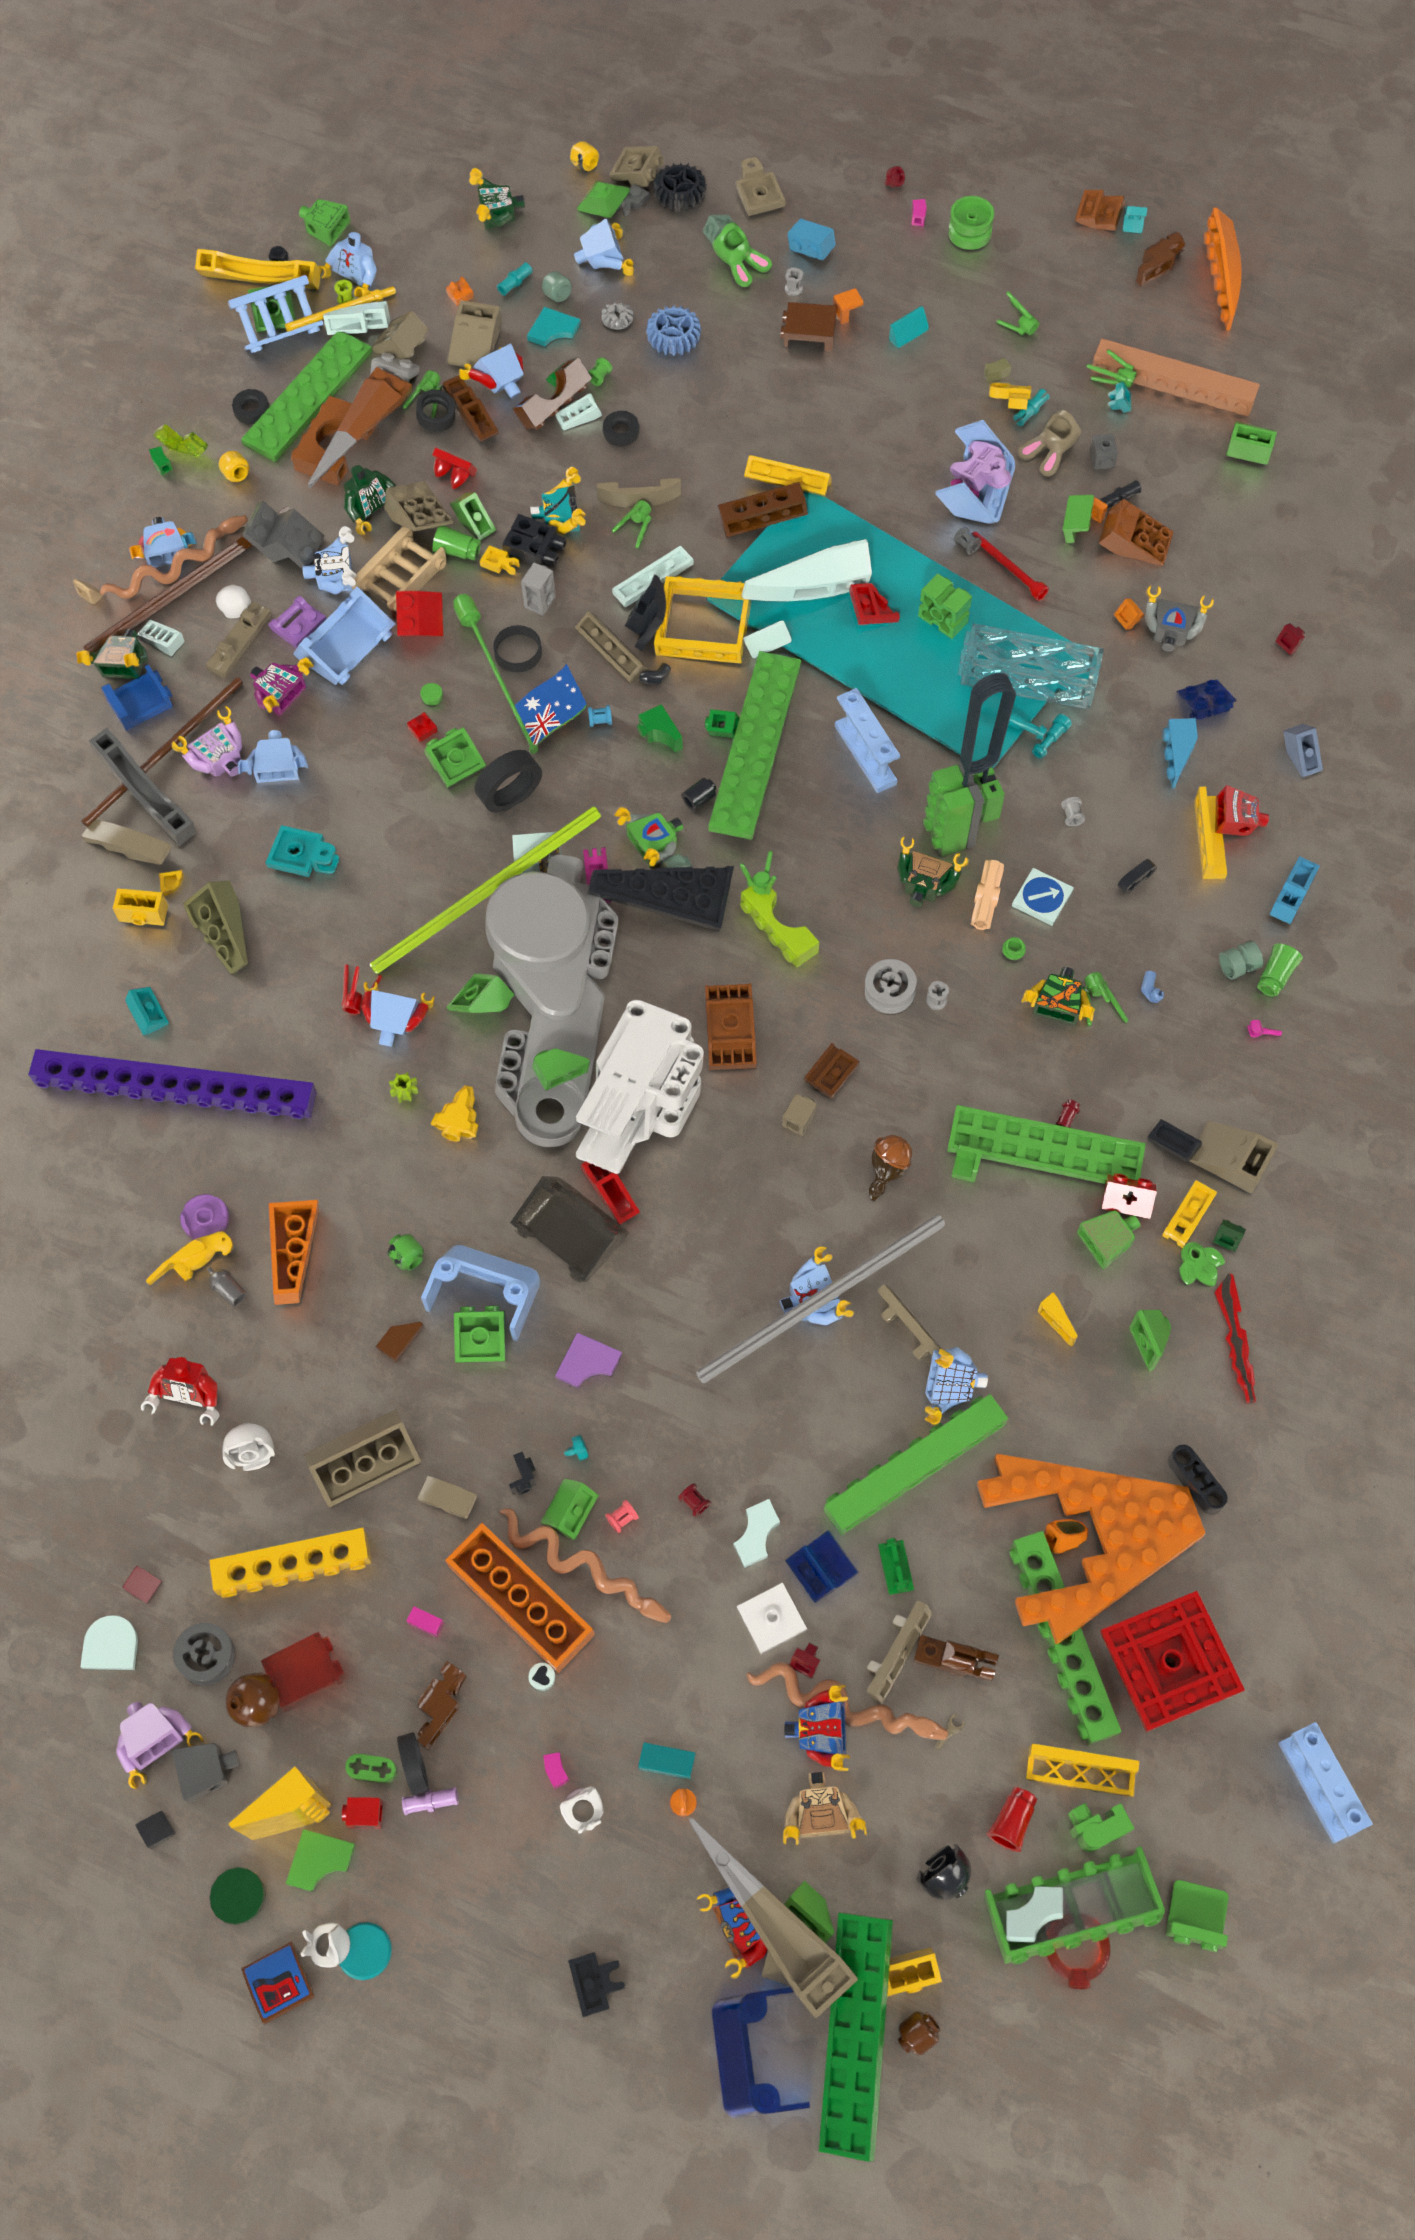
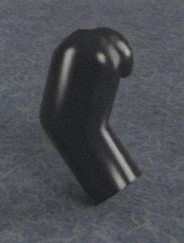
M662 663L658 670L641 672L639 679L647 685H659L668 675L671 667L666 663Z

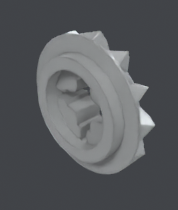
M614 301L613 305L607 304L606 308L602 309L601 318L607 327L623 329L632 323L634 315L630 305H624L623 301L620 304H616ZM615 312H618V313H619V315H620V316H619V319H618V317L615 315Z

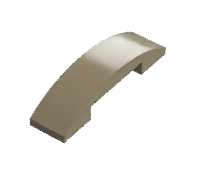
M681 478L660 479V486L618 489V482L597 483L598 500L609 505L633 508L638 500H643L650 506H656L669 502L681 495Z

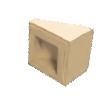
M77 579L73 580L78 595L91 604H95L103 597L100 594V590L91 584Z

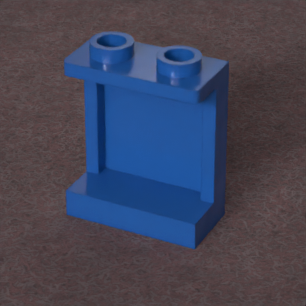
M149 664L145 666L147 673L139 677V679H135L115 690L109 684L101 687L107 702L126 731L173 707L170 698L173 696L167 685H161L163 681L157 670L152 671Z

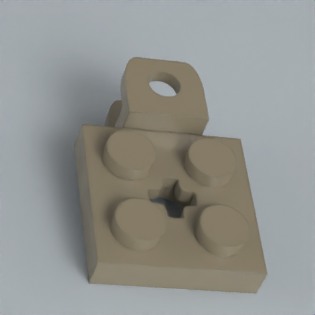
M757 157L742 160L741 180L736 181L735 187L747 215L751 216L785 207L786 200L773 171L764 173L763 166ZM748 164H754L755 166L749 167Z

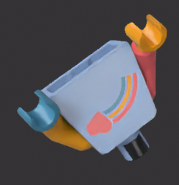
M155 517L152 520V526L143 529L144 536L140 537L138 544L130 546L129 550L131 559L135 557L144 558L145 556L148 565L159 567L171 564L173 556L178 550L188 548L192 544L196 545L197 542L192 532L187 533L182 528H176L174 522H165L164 518Z

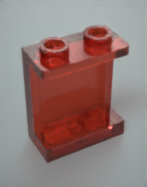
M319 1631L260 1660L266 1675L272 1679L269 1681L273 1688L277 1687L279 1705L284 1712L294 1709V1704L335 1683L338 1685L343 1683L341 1675L344 1674L343 1668L339 1660L334 1661L330 1652L334 1651L328 1636L323 1638Z

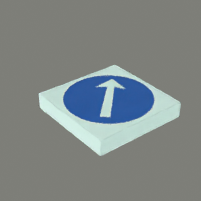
M1033 868L1015 897L1012 907L1053 926L1072 894L1074 887Z

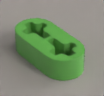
M354 1754L347 1759L345 1764L347 1774L355 1780L388 1784L397 1775L396 1765L385 1757ZM358 1760H361L364 1766H369V1770H360L358 1774H355V1770L351 1766L352 1764H357ZM384 1764H387L391 1773L386 1774L385 1778H381L382 1776L379 1772L373 1771L374 1767L383 1768Z

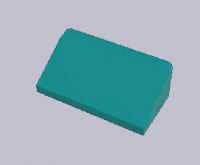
M918 307L890 325L889 340L897 348L902 347L929 330L924 307Z
M151 987L128 991L125 1002L143 1036L169 1024Z
M644 1742L638 1770L691 1780L696 1752Z

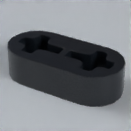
M1150 859L1144 860L1123 876L1118 883V887L1125 894L1130 893L1151 877L1156 871L1157 866Z

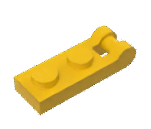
M1196 1180L1166 1227L1162 1237L1166 1239L1171 1238L1177 1242L1179 1247L1183 1248L1217 1192ZM1177 1225L1185 1229L1183 1234L1175 1230Z

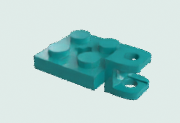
M281 825L265 863L268 868L310 877L313 868L314 871L321 873H334L340 858L335 854V846L324 842L323 834ZM299 848L300 852L297 854H292L290 852L291 850Z

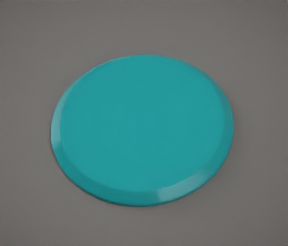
M360 1922L352 1925L346 1930L350 1939L349 1953L339 1965L351 1978L357 1980L372 1979L381 1974L390 1961L392 1953L390 1938L386 1931L375 1923Z

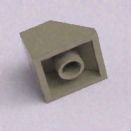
M410 311L390 322L388 328H385L372 345V351L380 355L382 353H390L398 359H410L415 353L414 348L425 340L426 337L424 335L429 329L413 311Z

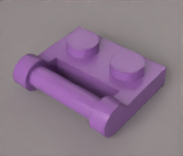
M298 596L285 612L276 620L273 619L269 622L268 625L273 632L297 648L306 637L308 638L326 620V616L309 605L304 598ZM297 611H303L286 628L282 627Z

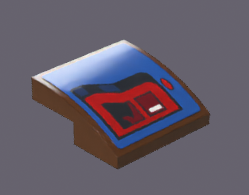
M292 1941L241 1968L254 2005L264 2025L315 1998L307 1973L302 1967Z

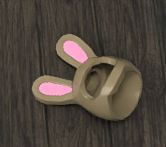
M1058 410L1048 419L1038 437L1020 446L1018 456L1025 461L1031 460L1045 448H1048L1050 451L1041 463L1039 470L1043 476H1052L1059 467L1062 454L1076 443L1081 436L1082 430L1069 412Z

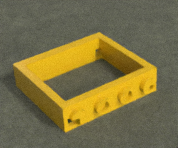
M666 576L664 584L666 612L663 623L656 631L654 641L656 656L741 664L745 645L743 638L746 637L752 600L743 599L741 596L745 583ZM673 594L744 600L737 644L666 638Z

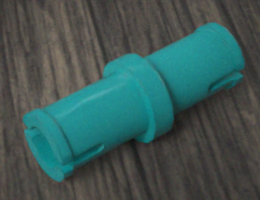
M524 262L518 269L509 272L507 278L497 284L498 292L505 296L514 287H519L522 281L533 273L532 267L527 262Z
M1040 389L1031 400L1028 399L1027 410L1021 409L1013 416L1014 421L1020 419L1016 423L1017 425L1023 426L1049 400L1050 396L1048 393L1043 396L1047 392L1046 390Z

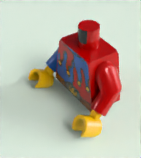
M730 1888L716 1891L713 1893V1896L702 1894L696 1900L704 1897L708 1899L709 1904L707 1908L700 1909L699 1911L706 1912L711 1909L713 1904H716L717 1907L713 1908L714 1913L735 1958L726 1962L725 1969L732 1964L736 1965L738 1971L732 1974L731 1978H738L743 1967L749 1968L764 1958L768 1950Z

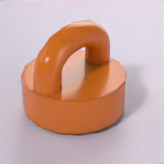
M681 1788L672 1794L670 1806L677 1816H689L696 1809V1796L689 1789Z

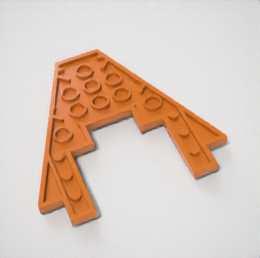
M996 1454L994 1458L1000 1476L979 1480L977 1483L984 1508L1057 1493L1065 1516L1090 1511L1105 1554L1083 1558L1081 1563L1088 1583L1023 1596L1015 1600L1022 1626L1048 1621L1055 1644L1062 1642L1205 1535V1530L1189 1488L1186 1486Z

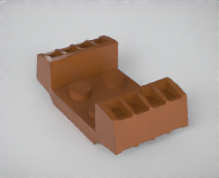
M751 983L705 985L709 1071L756 1068Z

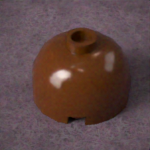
M262 1672L245 1674L231 1684L227 1690L225 1701L227 1712L234 1722L243 1727H259L268 1724L269 1720L276 1716L279 1707V1692L277 1687L273 1688L269 1681L272 1679Z

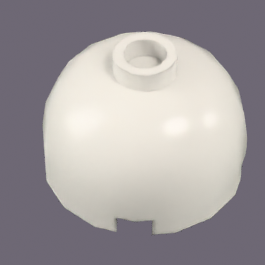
M243 1423L232 1428L227 1433L223 1442V1460L232 1469H235V1465L243 1466V1471L259 1469L268 1465L270 1457L275 1455L270 1433L264 1427L257 1424Z

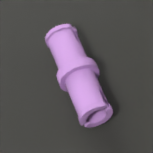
M456 1787L435 1792L429 1790L425 1794L402 1797V1807L405 1815L425 1810L434 1812L435 1808L458 1805L459 1803Z

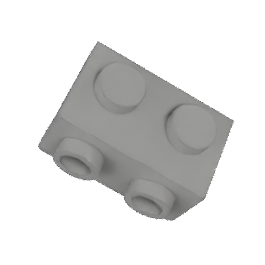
M382 353L372 359L370 375L378 367L409 383L412 377L419 374V365L413 364L408 359L395 358L390 353Z

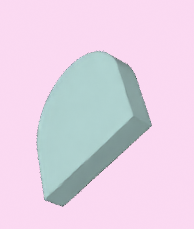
M115 1615L105 1616L95 1621L87 1630L84 1638L81 1668L135 1670L138 1635L133 1625L125 1618Z

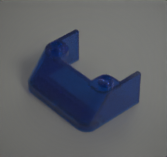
M791 1987L722 1998L712 2008L723 2107L726 2113L733 2118L810 2108V2102L781 2106L780 2095L776 2087L769 2083L755 2084L747 2024L759 2022L766 2016L768 2010L767 1998L793 1995L794 1992Z

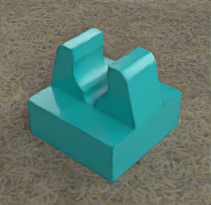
M1124 381L1117 383L1116 389L1108 394L1111 399L1108 405L1112 410L1121 409L1123 413L1131 411V393Z

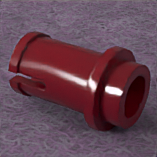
M1067 1099L1062 1104L1063 1110L1055 1125L1070 1128L1076 1114L1080 1113V1104L1074 1100Z

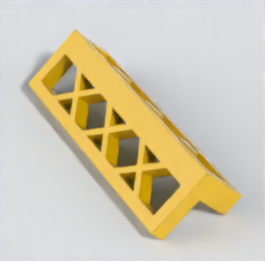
M749 455L744 473L745 478L778 486L800 482L803 492L826 497L828 486H831L832 483L831 475L828 473Z
M1206 786L1199 787L1194 804L1203 879H1226L1227 867L1223 834L1215 833L1216 796H1207Z
M1032 1743L1028 1751L1026 1780L1133 1797L1135 1774L1139 1772V1761ZM1034 1759L1045 1761L1051 1771L1044 1776L1032 1774ZM1051 1762L1060 1763V1764H1058L1056 1767H1054ZM1064 1764L1071 1765L1078 1775L1071 1780H1065L1057 1769ZM1077 1766L1085 1767L1086 1769L1081 1772ZM1089 1769H1097L1104 1777V1780L1097 1785L1090 1784L1084 1773ZM1105 1771H1110V1772H1113V1773H1111V1774L1108 1776V1775L1105 1773ZM1052 1773H1054L1057 1778L1048 1777V1776H1050ZM1117 1773L1128 1774V1790L1117 1788L1110 1778ZM1080 1777L1083 1780V1782H1077L1075 1780H1077ZM1107 1781L1111 1787L1102 1785Z

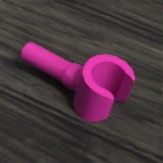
M1252 1020L1250 1022L1251 1025L1247 1026L1251 1037H1259L1262 1034L1282 1035L1280 1030L1262 1028L1260 1020Z

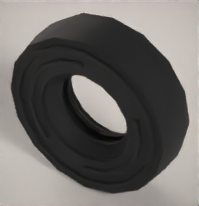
M247 389L239 392L232 402L235 417L245 424H255L270 407L267 396L257 389ZM249 402L259 404L258 408L253 411H245L243 409L244 405Z
M619 410L607 415L603 421L602 429L604 437L609 443L615 446H625L637 439L640 425L637 417L632 413ZM617 424H626L629 427L628 431L624 433H617L613 428Z

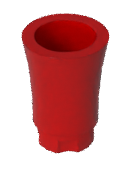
M1014 1787L1011 1794L1007 1796L995 1822L986 1833L988 1838L1008 1850L1021 1852L1029 1822L1035 1811L1034 1806L1038 1800L1035 1795L1025 1789Z

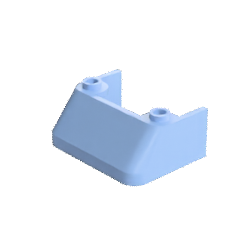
M984 420L955 429V433L966 445L963 455L964 461L972 457L968 446L973 441L986 442L1001 449L1006 460V470L1013 477L1015 460L1012 454ZM964 482L937 490L936 495L954 516L991 524L1000 520L1010 483L1000 489L986 484L979 491V498L974 495Z
M456 1245L450 1248L435 1263L421 1296L425 1310L431 1312L443 1281H452L461 1272L504 1287L503 1294L506 1301L518 1306L509 1327L512 1339L518 1341L540 1285L537 1271L463 1245Z

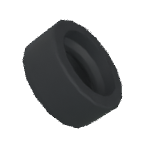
M429 390L422 393L416 402V419L424 429L432 432L447 430L455 419V403L452 397L441 390ZM435 403L443 405L448 410V413L441 418H432L423 412V408L426 405Z

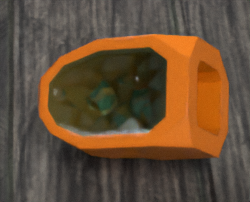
M1055 1520L1047 1524L1044 1535L1051 1553L1061 1554L1073 1548H1078L1080 1544H1083L1088 1538L1089 1530L1082 1522L1077 1520Z

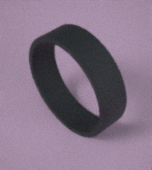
M514 625L507 627L498 633L493 643L497 663L503 669L510 672L528 671L538 664L542 656L540 637L533 629L527 626ZM513 635L528 636L539 646L536 654L531 659L521 663H511L502 659L497 653V649L504 639Z
M414 1732L398 1736L399 1754L411 1794L416 1795L429 1791L424 1761Z

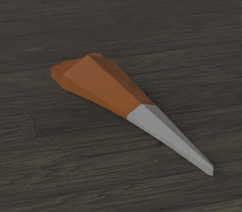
M378 367L374 369L369 378H366L314 471L308 482L309 488L365 434L404 403L412 391V384Z

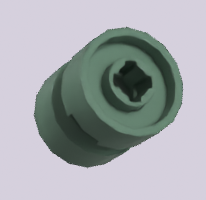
M1249 940L1237 945V949L1233 947L1220 952L1219 962L1224 974L1228 979L1233 980L1245 975L1246 972L1249 973L1263 966V957L1257 944Z

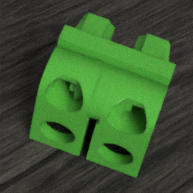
M1086 1803L1068 1813L1074 1826L1070 1833L1073 1839L1078 1836V1845L1082 1850L1094 1852L1135 1829L1121 1803L1105 1813L1108 1819L1103 1822L1099 1814L1092 1816Z

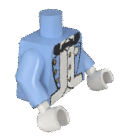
M347 526L342 527L339 531L340 537L322 551L314 554L315 565L303 566L304 579L316 578L320 590H325L335 595L342 591H353L352 587L356 584L353 578L357 574L352 571L349 547L346 545V542L352 543L354 541L350 528Z

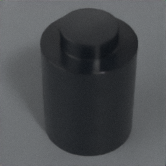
M701 778L681 793V797L686 806L695 812L716 796L717 788L712 780Z

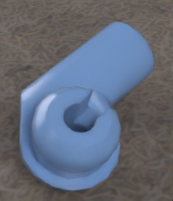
M1146 971L1141 991L1149 1002L1158 1003L1163 999L1164 993L1154 986L1157 974L1153 971Z

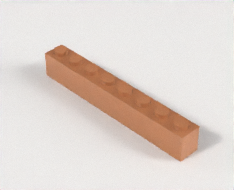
M1102 338L1092 364L1114 373H1118L1120 368L1124 369V366L1107 354V350H1111L1126 363L1134 366L1133 371L1137 372L1133 382L1135 384L1245 416L1250 415L1260 384Z

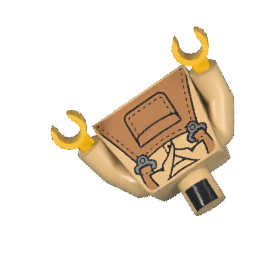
M824 1772L808 1774L810 1789L800 1790L799 1796L792 1799L785 1814L783 1843L786 1844V1839L789 1837L795 1838L796 1845H798L800 1838L849 1833V1831H851L852 1838H856L855 1831L858 1829L863 1830L864 1834L867 1835L866 1823L861 1819L856 1805L845 1792L839 1791L837 1786L826 1787Z

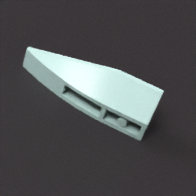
M865 539L840 546H832L745 581L741 596L743 599L799 601L848 593L851 584H865L870 581L872 570L868 542Z

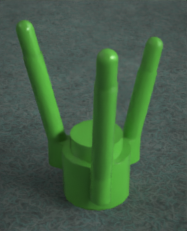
M1008 291L1006 294L1010 301L1023 314L1018 321L1020 327L999 319L997 323L1018 332L1022 336L1025 333L1032 335L1039 327L1040 322Z
M1107 350V354L1125 367L1124 369L1120 368L1118 373L1087 364L1086 367L1116 378L1112 380L1102 377H1091V380L1116 385L1124 381L1125 385L1130 388L1137 372L1133 371L1134 366L1126 363L1111 350Z
M432 370L427 371L422 381L416 387V390L403 405V408L406 409L422 389L425 392L441 390L439 374ZM435 403L432 406V418H435L438 404Z
M638 500L630 512L616 524L612 532H616L630 518L636 523L643 522L635 545L636 548H639L647 525L652 519L649 516L651 512L650 505L643 500Z
M772 851L768 852L764 872L756 873L753 878H751L743 863L740 864V868L747 879V885L753 886V890L757 894L769 895L777 877L775 875L772 878L770 877Z
M1094 972L1086 976L1084 979L1086 986L1082 987V989L1086 991L1089 1001L1090 994L1094 997L1102 995L1107 1003L1112 1002L1123 1021L1127 1023L1128 1018L1110 991L1107 982L1104 981L1102 974ZM1087 1018V1025L1091 1026L1092 1021Z

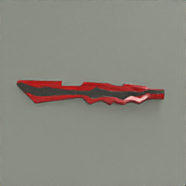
M1228 1274L1214 1293L1230 1329L1225 1340L1231 1347L1229 1357L1232 1359L1231 1368L1237 1374L1236 1382L1243 1389L1246 1403L1250 1404L1256 1402L1253 1364H1249V1346L1246 1330L1240 1327L1237 1312H1242L1234 1276L1233 1274Z

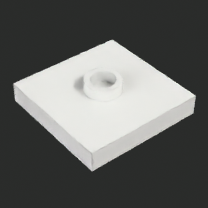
M783 1583L737 1606V1610L760 1654L807 1631Z

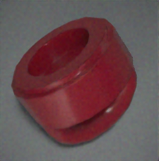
M894 166L887 170L886 186L896 188L904 184L905 173L900 166Z

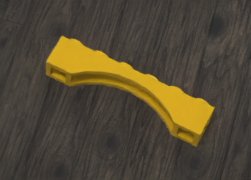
M197 249L195 270L203 277L277 285L306 275L309 284L305 285V288L319 290L321 269L315 262L300 260L262 261L233 256L219 251Z

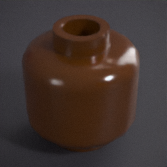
M916 2011L900 2023L899 2033L901 2037L898 2038V2041L905 2052L909 2053L912 2051L914 2054L922 2056L939 2042L938 2033L941 2030L935 2019L928 2012L924 2014L921 2011Z

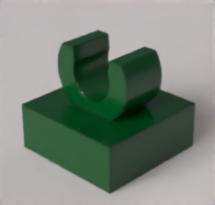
M1223 1219L1213 1243L1236 1252L1246 1229Z

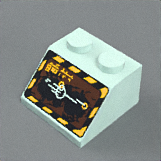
M555 832L512 835L514 861ZM560 847L523 873H547L550 859L555 855H561Z

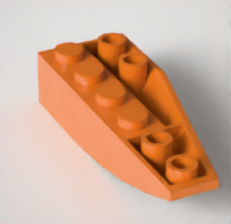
M1216 207L1213 208L1211 217H1208L1207 232H1204L1203 239L1204 244L1208 247L1207 259L1211 261L1210 272L1215 278L1214 290L1218 292L1217 303L1222 309L1221 321L1225 323L1226 330H1230L1240 294L1241 257L1233 221Z

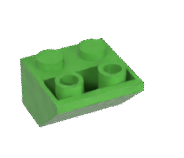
M1235 421L1226 456L1267 465L1277 431Z

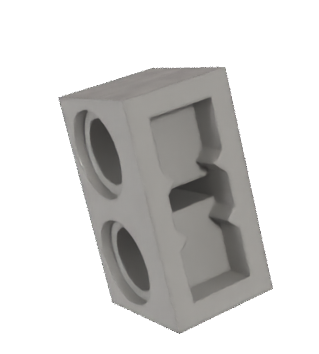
M533 563L521 581L524 608L543 616L556 597L553 571L547 566Z

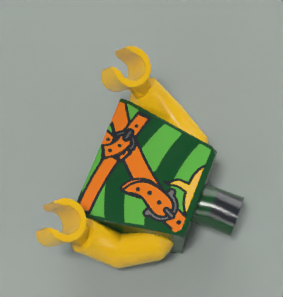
M1069 967L1061 968L1059 975L1050 974L1047 980L1039 981L1030 990L1025 991L1021 1000L1022 1003L1024 1001L1031 1003V1007H1034L1033 1014L1072 1025H1076L1078 1017L1079 1020H1082V1017H1087L1090 1021H1093L1095 1011L1090 1004L1086 991L1082 989V982L1073 979L1075 971Z

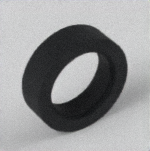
M510 751L492 761L482 771L475 783V794L489 811L496 813L507 811L523 802L533 793L541 781L542 769L528 751ZM520 772L510 784L497 790L506 779Z

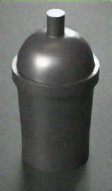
M211 1267L207 1269L210 1273V1288L222 1296L232 1307L237 1306L245 1299L247 1292L237 1283L229 1271L224 1269L213 1270Z

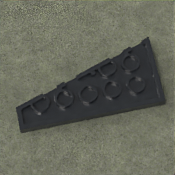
M707 866L706 868L673 867L656 868L655 870H645V868H638L636 870H593L587 894L719 931L723 922L734 866H726L724 868H715V866Z

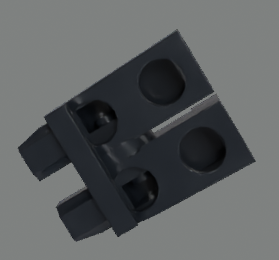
M518 513L511 530H509L502 544V550L508 552L509 558L514 557L530 565L536 563L541 566L546 564L555 567L559 559V553L552 550L555 548L564 551L567 545V538L557 534V527L549 526Z

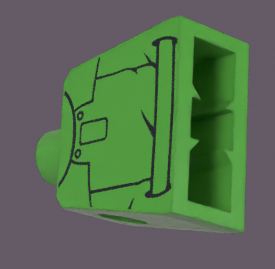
M318 199L311 208L303 205L299 210V216L304 219L306 231L329 246L334 244L350 222L348 206Z

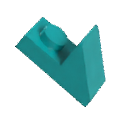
M1125 206L1123 231L1142 233L1147 208Z

